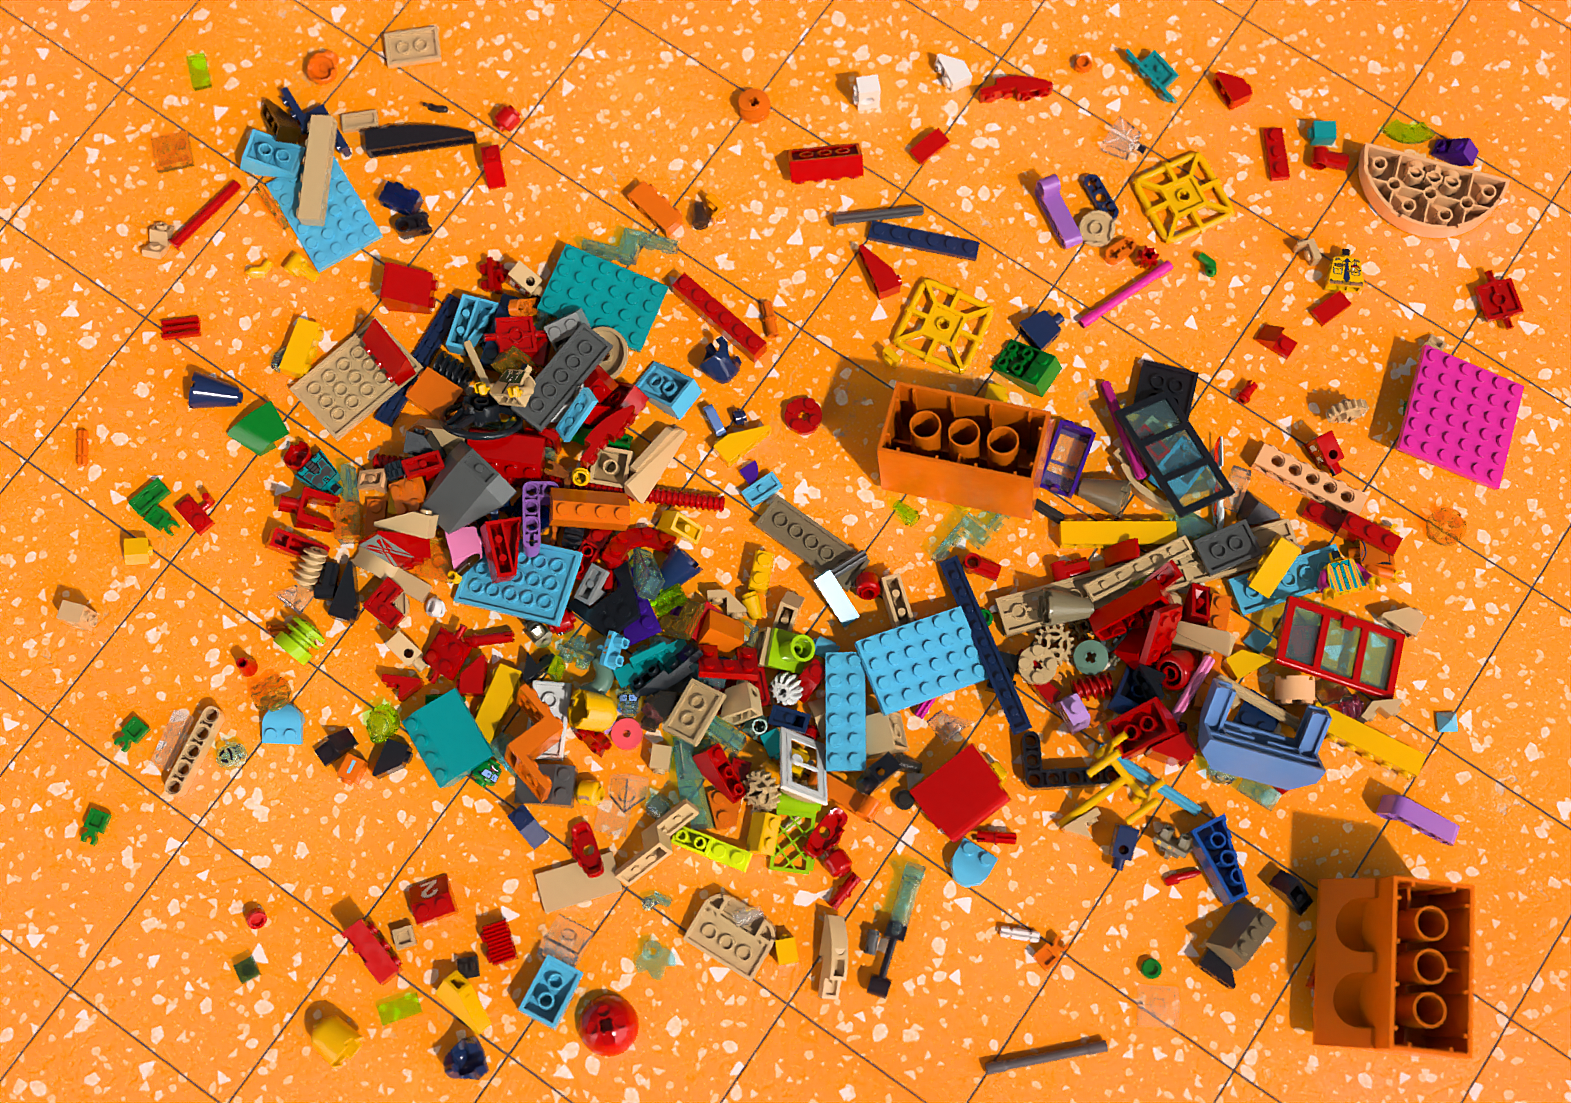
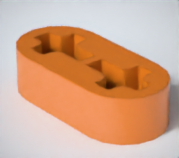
M1125 237L1110 246L1104 255L1105 262L1109 265H1116L1132 255L1137 246L1136 241L1131 237ZM1125 243L1126 245H1131L1130 249L1125 248L1124 250H1122L1125 246ZM1118 252L1116 258H1114V257L1110 258V257H1109V256H1110V253H1111L1112 255H1114L1115 253Z

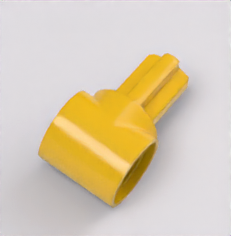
M294 253L283 267L296 278L304 276L314 283L320 278V273L308 267V261L297 253Z

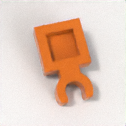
M1061 936L1054 939L1052 946L1047 942L1032 956L1045 972L1061 959L1057 953L1063 952L1069 947L1068 944L1064 947L1058 946V941L1062 938Z

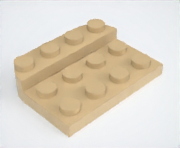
M717 893L704 902L684 935L683 940L752 982L775 944L777 930L770 919L737 898L726 893Z

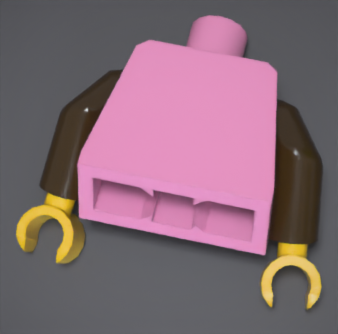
M466 525L451 534H448L443 529L438 531V534L442 536L438 540L447 543L453 569H456V572L450 571L448 573L450 578L455 576L451 583L459 584L462 576L483 557L482 547L484 545L482 536H478L477 529L474 526Z

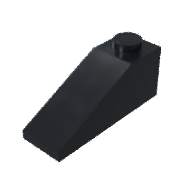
M348 561L328 615L332 619L354 625L355 621H358L361 610L356 566L353 562Z

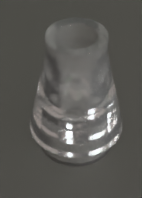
M760 905L736 908V911L732 912V917L736 927L741 926L743 928L763 917V911Z

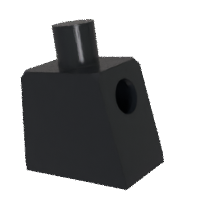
M888 752L860 775L856 780V789L860 793L871 795L884 786L902 766ZM882 768L884 774L878 775L876 772Z

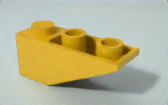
M457 970L443 980L435 994L479 1036L492 1023L473 986Z

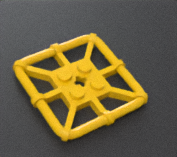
M1199 151L1189 153L1171 162L1166 161L1162 163V166L1134 178L1132 183L1146 210L1147 217H1150L1161 238L1169 245L1170 243L1180 242L1195 234H1202L1207 229L1227 221L1235 213L1232 203L1221 186V180L1216 177L1208 161ZM1193 160L1189 175L1178 179L1173 168ZM1198 161L1210 182L1199 186L1194 177ZM1164 172L1167 173L1171 180L1170 183L1164 186L1146 181ZM1142 187L1160 193L1165 202L1152 207ZM1214 188L1223 205L1208 201L1203 192ZM1180 194L1187 195V199L1182 200ZM1166 208H1169L1174 217L1169 234L1156 214ZM1207 208L1223 214L1202 223L1196 211ZM1190 215L1196 226L1173 236L1178 220Z
M925 278L917 287L909 306H906L904 309L905 314L894 335V346L924 359L926 363L930 362L948 371L959 373L960 375L964 374L970 366L978 347L984 341L983 337L991 323L995 310L993 306L963 293L961 289L957 290L936 280ZM932 287L954 296L950 307L937 301ZM925 289L932 303L929 314L915 309ZM961 299L981 309L964 314L955 310V307ZM985 315L977 335L963 330L967 321ZM911 316L925 321L920 330L902 335ZM947 322L948 328L942 329L939 323ZM921 336L933 341L928 353L904 342ZM959 336L973 342L963 363L955 346ZM938 343L950 348L956 365L932 355Z

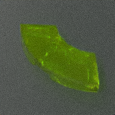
M1398 119L1382 131L1390 139L1403 144L1423 143L1435 135L1424 122L1408 125Z

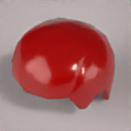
M299 441L298 445H290L283 460L289 469L299 471L313 457V454L307 443Z

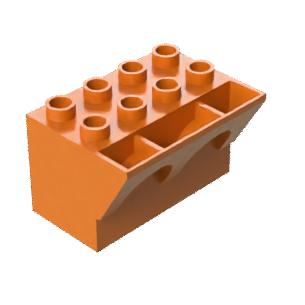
M896 381L877 449L881 488L883 490L1032 521L1056 420L1051 419V411Z
M1394 875L1383 878L1318 879L1312 1045L1425 1058L1472 1059L1475 885Z

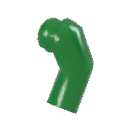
M1202 252L1197 260L1204 264L1205 275L1207 277H1214L1217 273L1216 261Z

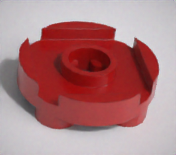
M797 398L786 407L785 423L791 431L796 432L798 435L804 436L814 433L822 422V410L812 398ZM803 412L809 415L805 421L802 418H798Z

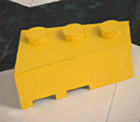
M1277 532L1265 554L1258 560V566L1255 571L1252 570L1248 575V586L1269 599L1302 549L1296 543Z

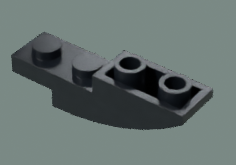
M693 640L664 665L660 661L651 665L643 674L636 677L629 684L634 696L640 697L659 692L691 674L693 670L690 665L704 655L699 645Z

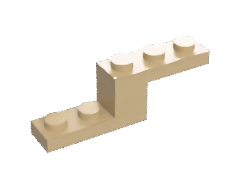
M685 798L641 832L644 849L614 871L615 877L629 887L671 855L673 850L670 836L700 814L699 808Z

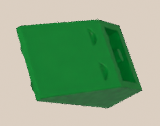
M1011 339L991 369L1023 390L1042 398L1062 370V367L1055 355Z

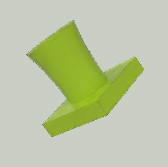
M771 628L764 666L799 676L803 672L804 662L809 661L814 656L815 644L807 635H799L782 629Z

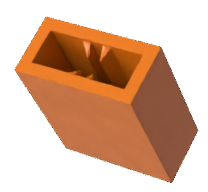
M429 367L419 373L415 384L411 385L406 392V398L409 403L436 420H439L440 413L446 407L464 401V397L467 396L464 389ZM455 412L448 415L447 420H449Z

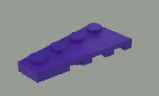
M631 567V574L634 578V589L638 597L641 617L623 630L624 638L630 641L628 647L662 632V628L634 567ZM616 577L617 588H619L622 585Z

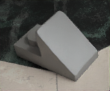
M592 563L574 598L590 606L604 597L607 593L601 589L610 572Z

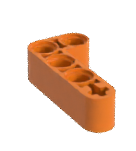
M812 771L807 778L808 786H815L817 788V772ZM826 773L827 798L866 822L872 823L882 803L868 794L865 796Z

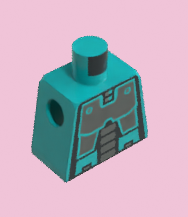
M321 450L295 474V477L309 488L325 493L330 491L335 496H338L343 491V487L338 484L342 479L341 475Z

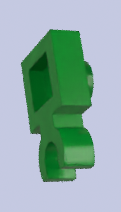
M154 505L143 519L160 532L164 528L165 532L170 536L174 535L170 531L171 526L180 528L176 521L170 520L172 516L157 505Z
M134 716L121 730L125 735L118 737L113 744L119 746L121 742H124L125 745L121 751L127 752L131 747L132 741L138 744L151 729Z
M91 808L83 825L88 830L82 834L80 841L86 843L87 838L91 836L92 841L90 845L95 846L98 843V832L105 833L112 815Z

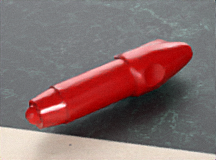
M1198 869L1171 874L1164 878L1166 886L1180 884V881L1200 875L1201 871Z

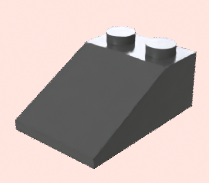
M538 764L539 771L542 774H546L552 782L548 799L542 803L520 777L517 776L514 803L574 808V789L578 774L576 766Z

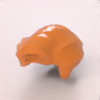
M331 50L318 52L308 60L307 74L310 81L322 86L335 79L337 64L339 63V57L335 52Z

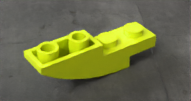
M685 826L675 832L671 839V843L742 872H746L753 855L749 851Z

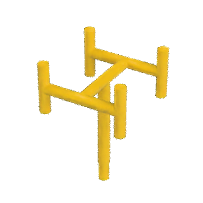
M1125 731L1094 752L1096 758H1102L1086 770L1087 774L1092 777L1111 764L1120 777L1059 820L1058 824L1062 828L1080 817L1125 783L1136 794V796L1131 798L1133 803L1137 805L1141 802L1140 807L1125 818L1129 825L1161 803L1157 796L1151 799L1152 793L1166 784L1162 777L1142 790L1117 760L1122 754L1118 749L1114 750V747L1128 738Z

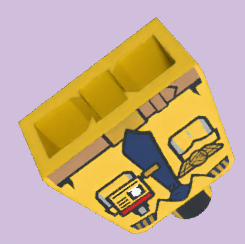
M1350 249L1339 250V257H1333L1329 264L1324 290L1335 292L1340 290L1341 292L1359 294L1364 287L1361 260L1351 258Z

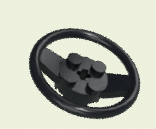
M480 393L465 396L464 401L446 407L439 415V423L445 431L457 437L471 440H495L508 437L520 430L523 425V419L511 410L512 406L499 405L490 394L489 397L480 396ZM457 411L449 420H447L448 415ZM500 413L512 415L516 419L513 426L501 431L479 433L461 430L472 422L475 426H483L487 422L500 421Z

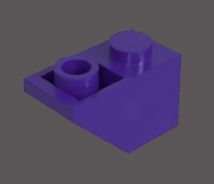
M1470 138L1437 139L1431 155L1452 165L1473 166L1479 150Z

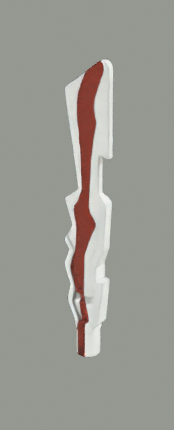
M1223 436L1218 437L1210 452L1220 469L1221 466H1224ZM1215 481L1211 488L1213 494L1221 491V488ZM1224 499L1212 505V522L1215 526V532L1223 529Z

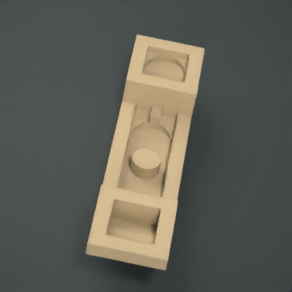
M1125 463L1121 464L1118 470L1122 480L1131 481L1129 485L1131 486V492L1138 499L1156 510L1177 515L1168 499L1164 501L1135 480L1136 477L1132 468Z

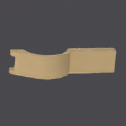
M359 546V552L354 560H350L356 567L374 574L383 581L389 577L403 588V592L406 595L424 604L433 589L431 585L399 567H394Z

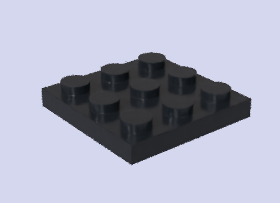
M1143 360L1133 404L1169 389L1189 420L1199 373ZM1164 401L1134 413L1135 415L1147 418L1153 416L1156 420L1179 424Z

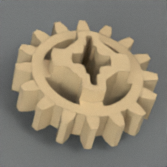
M1347 398L1334 404L1331 407L1332 409H1327L1325 414L1328 423L1349 424L1360 418L1362 414L1367 413L1369 409L1365 399L1351 400Z
M1053 625L1052 629L1049 626L1045 627V631L1040 629L1038 631L1039 635H1035L1033 638L1037 642H1033L1032 646L1041 645V640H1043L1045 647L1049 649L1051 644L1059 641L1057 647L1051 648L1050 651L1057 657L1056 661L1059 667L1063 664L1062 660L1067 663L1069 661L1068 656L1072 657L1074 654L1070 650L1075 648V645L1071 644L1074 637H1068L1070 631L1064 633V627L1061 626L1060 629H1057L1056 625ZM1064 641L1066 643V651H1064L1065 649L1063 648Z
M764 769L760 771L755 770L746 775L747 779L743 780V783L746 785L744 789L747 795L744 798H748V805H753L752 810L758 809V812L766 813L777 808V803L781 801L778 798L781 792L777 790L780 785L775 784L776 777L771 778V772L765 773Z

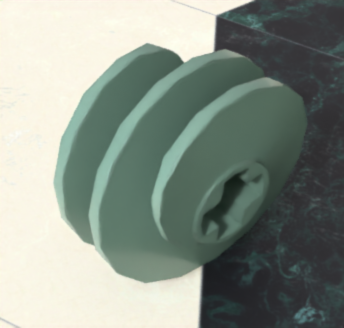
M1095 640L1083 641L1076 647L1073 654L1075 667L1086 675H1096L1102 672L1107 666L1109 659L1105 646ZM1089 652L1096 655L1094 658L1095 662L1093 663L1086 661L1087 653Z

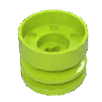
M294 615L292 619L298 625L294 627L288 622L286 625L292 632L287 634L284 631H280L273 641L305 666L313 657L307 649L312 647L315 650H319L320 648L313 642L317 639L320 643L324 644L326 640L320 631L308 621Z

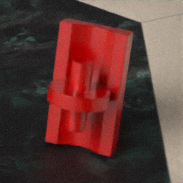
M492 256L487 257V262L480 265L481 274L484 276L488 275L487 280L481 281V289L485 292L493 291L496 294L503 293L502 283H505V278H507L510 271L504 269V264L493 260Z

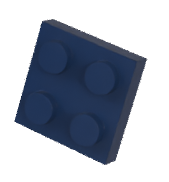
M1252 689L1250 690V691L1256 693L1257 695L1263 697L1264 699L1268 700L1269 702L1275 704L1276 706L1282 708L1283 710H1286L1285 708L1279 706L1278 704H1276V703H1274L1273 701L1267 699L1266 697H1264V696H1262L1261 694L1255 692L1254 690H1252ZM1244 700L1232 722L1273 733L1279 720Z

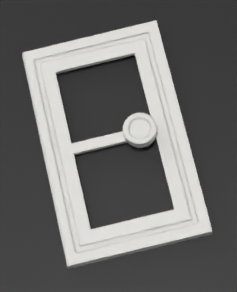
M781 727L780 788L825 806L828 805L825 744ZM791 740L816 749L817 768L803 763V758L798 754H793L792 756ZM792 763L817 772V791L792 782Z

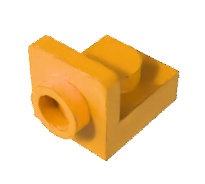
M710 192L705 197L706 207L713 213L711 220L716 225L726 218L727 208L723 202Z

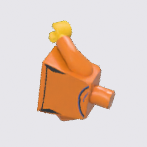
M1392 524L1390 527L1380 526L1396 535L1400 534V532L1393 531V529L1398 527L1397 524ZM1360 539V547L1348 548L1349 559L1361 558V565L1368 572L1390 579L1393 583L1402 581L1396 577V574L1401 575L1403 571L1393 572L1395 570L1394 556Z

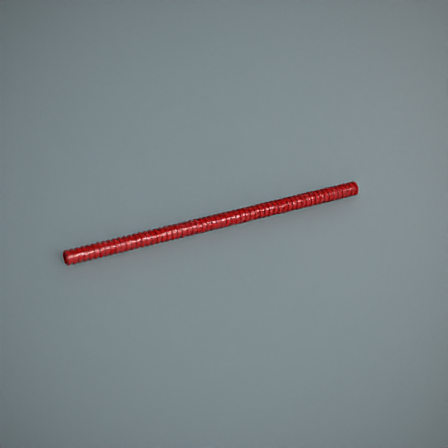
M376 453L373 457L372 466L373 469H383L384 465L405 458L402 456L397 458L395 455L393 457L391 455L385 456V454L380 456L379 453ZM545 474L540 480L555 482L559 488H564V478ZM502 476L511 486H519L520 488H523V485L527 482L535 481ZM571 481L570 489L625 493L623 488L593 483L578 486ZM653 488L644 502L646 503L647 501L649 504L654 502L655 505L658 503L661 505L666 504V506L671 504L672 507L678 505L680 508L684 506V508L690 507V509L695 507L696 510L702 508V510L707 509L711 511L712 509L714 512L719 510L722 513L724 511L725 498L724 496L718 497V495L713 496L712 494L707 496L706 493L701 495V493L695 494V492H692L690 494L689 491L683 493L682 490L677 492V490L671 491V489H668L666 491L665 488L662 490L660 488ZM628 496V500L630 499L631 502H634V499Z

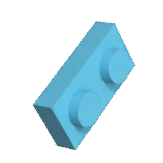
M773 471L741 491V494L750 507L754 508L781 490L783 485Z

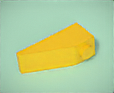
M761 426L731 433L724 438L720 437L714 443V452L729 468L772 434L771 426Z

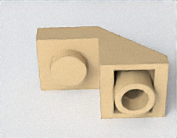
M158 222L149 229L150 243L142 249V256L155 259L164 257L169 250L170 243L168 239H172L174 226L167 225L165 222Z
M707 590L708 602H712L714 605H721L723 602H727L728 617L742 619L743 616H747L746 607L728 590Z
M1398 698L1372 701L1366 705L1356 720L1363 724L1367 721L1371 722L1378 713L1385 719L1391 716L1395 717L1402 709L1400 704L1403 700Z

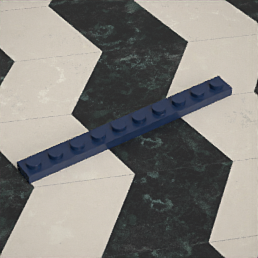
M956 555L940 562L939 564L958 607H962L971 629V638L1012 733L1016 735L1032 728L958 556Z

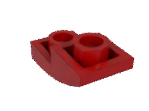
M937 128L915 145L910 152L923 165L951 141Z
M1138 538L1119 542L1103 550L1105 568L1119 565L1122 562L1128 563L1140 556Z

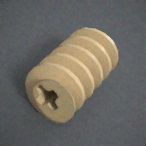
M314 546L304 548L303 551L308 555H301L305 562H298L302 569L297 568L295 570L300 575H293V579L300 586L311 590L315 589L314 584L317 583V577L320 576V570L323 569L322 564L325 563V557L328 556L326 550Z

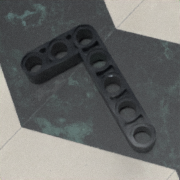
M1028 731L1020 740L1024 786L1029 790L1105 787L1113 782L1108 777L1109 771L1115 772L1117 778L1120 777L1113 766H1106L1096 773V782H1092L1088 778L1086 770L1090 767L1043 770L1039 735L1034 731ZM1032 737L1035 740V745H1027L1025 738ZM1033 756L1037 764H1028L1027 757ZM1069 774H1075L1078 781L1076 783L1070 782L1068 779ZM1049 775H1055L1058 778V783H1050ZM1030 776L1037 777V785L1030 784Z

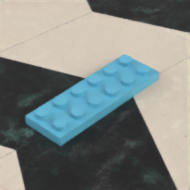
M1333 544L1297 556L1269 599L1248 586L1247 577L1250 572L1228 579L1227 583L1241 617L1284 603L1288 596L1299 598L1319 591L1317 586L1319 573L1326 564L1331 563L1328 553L1337 551V545Z
M858 652L825 653L826 771H865L867 769L866 672Z

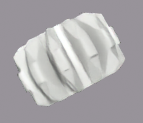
M790 672L778 674L771 682L772 687L770 691L774 693L772 698H777V704L782 703L783 706L797 703L798 699L803 696L801 691L804 688L799 685L801 680H796V674L791 675Z

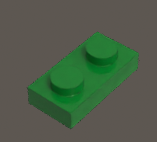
M157 477L128 503L140 517H144L154 505H158L170 495L171 491Z

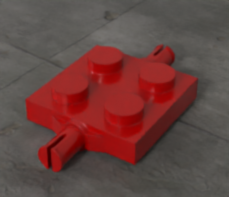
M1492 270L1484 272L1488 282L1484 285L1476 286L1474 292L1486 323L1503 320L1506 330L1514 328L1510 318L1524 312L1512 279L1496 280Z
M532 316L495 318V333H484L485 342L496 341L499 356L536 354L538 352L537 338H548L545 330H536Z
M460 623L456 633H452L445 627H441L423 657L433 670L428 679L430 683L435 684L440 675H443L448 680L453 681L473 648L462 637L468 628L466 625Z

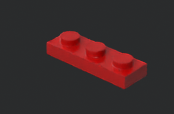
M1282 127L1265 128L1263 130L1270 181L1289 180L1290 172Z

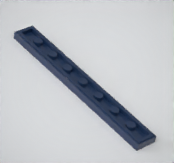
M449 294L412 355L422 365L424 370L429 367L451 330L461 300ZM418 375L382 404L374 417L375 420L392 428L408 401L406 398L407 389L415 384Z

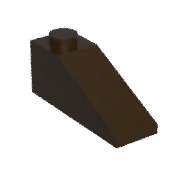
M265 98L261 116L276 142L297 144L298 138L301 137L302 133L297 120L271 100Z

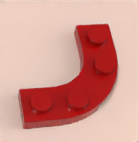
M650 527L628 529L612 538L603 553L602 559L620 566L627 553L636 547H648L668 554L671 547L676 544L677 537Z

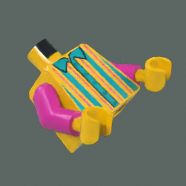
M1339 550L1328 553L1331 563L1326 564L1322 568L1317 581V586L1322 593V600L1324 601L1329 598L1334 600V597L1362 591L1367 584H1369L1371 591L1374 590V585L1381 587L1380 577L1372 576L1360 564L1355 562L1353 558L1342 560Z

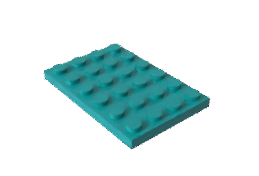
M566 244L538 304L537 311L557 319L582 308L591 329L597 327L613 328L625 338L628 349L641 353L669 286Z

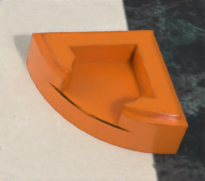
M1087 710L1091 717L1090 726L1092 729L1110 718L1103 711Z

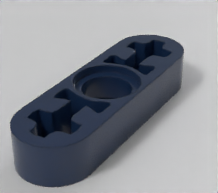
M1095 174L1087 175L1083 182L1085 192L1096 210L1107 212L1108 209L1109 212H1114L1111 217L1115 221L1119 214L1118 207L1100 178ZM1089 181L1095 182V186L1093 187L1092 184L1088 185ZM1103 195L1106 201L1098 202L1096 196Z

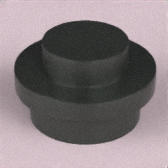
M902 790L896 794L895 805L899 809L908 810L913 806L914 797L909 791Z

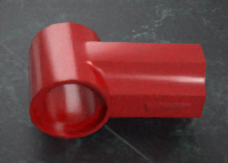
M1324 146L1313 148L1311 168L1315 170L1330 168L1342 171L1347 169L1349 154L1332 152Z
M969 553L962 562L964 572L967 574H976L995 582L1002 567L1000 564L981 558L977 553ZM973 560L976 563V567L969 566L967 561Z
M1086 557L1067 562L1061 560L1049 565L1054 582L1091 572L1089 561Z

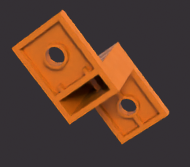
M525 683L519 688L516 703L535 725L507 745L504 760L542 803L548 799L552 782L546 774H542L539 771L538 764L534 760L559 742L564 727L562 721L557 716L554 717L550 712L548 704L538 698L535 689Z

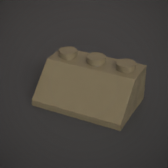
M1236 902L1205 942V945L1237 972L1249 962L1277 922L1261 908Z

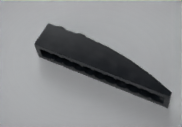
M391 125L387 128H371L364 131L366 151L370 158L478 144L475 132L437 125Z

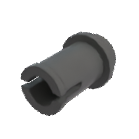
M868 929V932L865 933L867 938L863 953L876 955L879 937L881 938V935H879L880 931Z

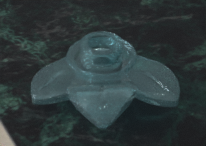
M655 940L646 942L642 949L643 953L636 959L637 972L642 973L647 970L649 975L657 981L662 979L665 967L676 966V958L670 949L662 948L661 944ZM655 948L656 953L650 954L649 949Z

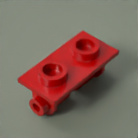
M574 728L573 732L580 741H584L589 746V749L600 758L603 757L605 750L608 751L612 747L611 741L602 732L595 736L594 734L597 731Z

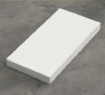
M533 680L532 688L537 692L538 698L548 704L550 712L554 717L557 716L562 721L564 727L559 742L536 759L563 761L568 726L567 708L570 707L572 683ZM529 717L527 730L535 725Z

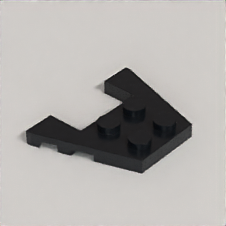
M626 561L613 570L622 586L591 609L588 604L576 598L567 604L570 610L606 637L609 631L620 633L641 617L630 563Z

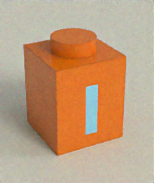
M347 753L337 775L342 778L341 782L351 786L352 783L359 785L369 763Z

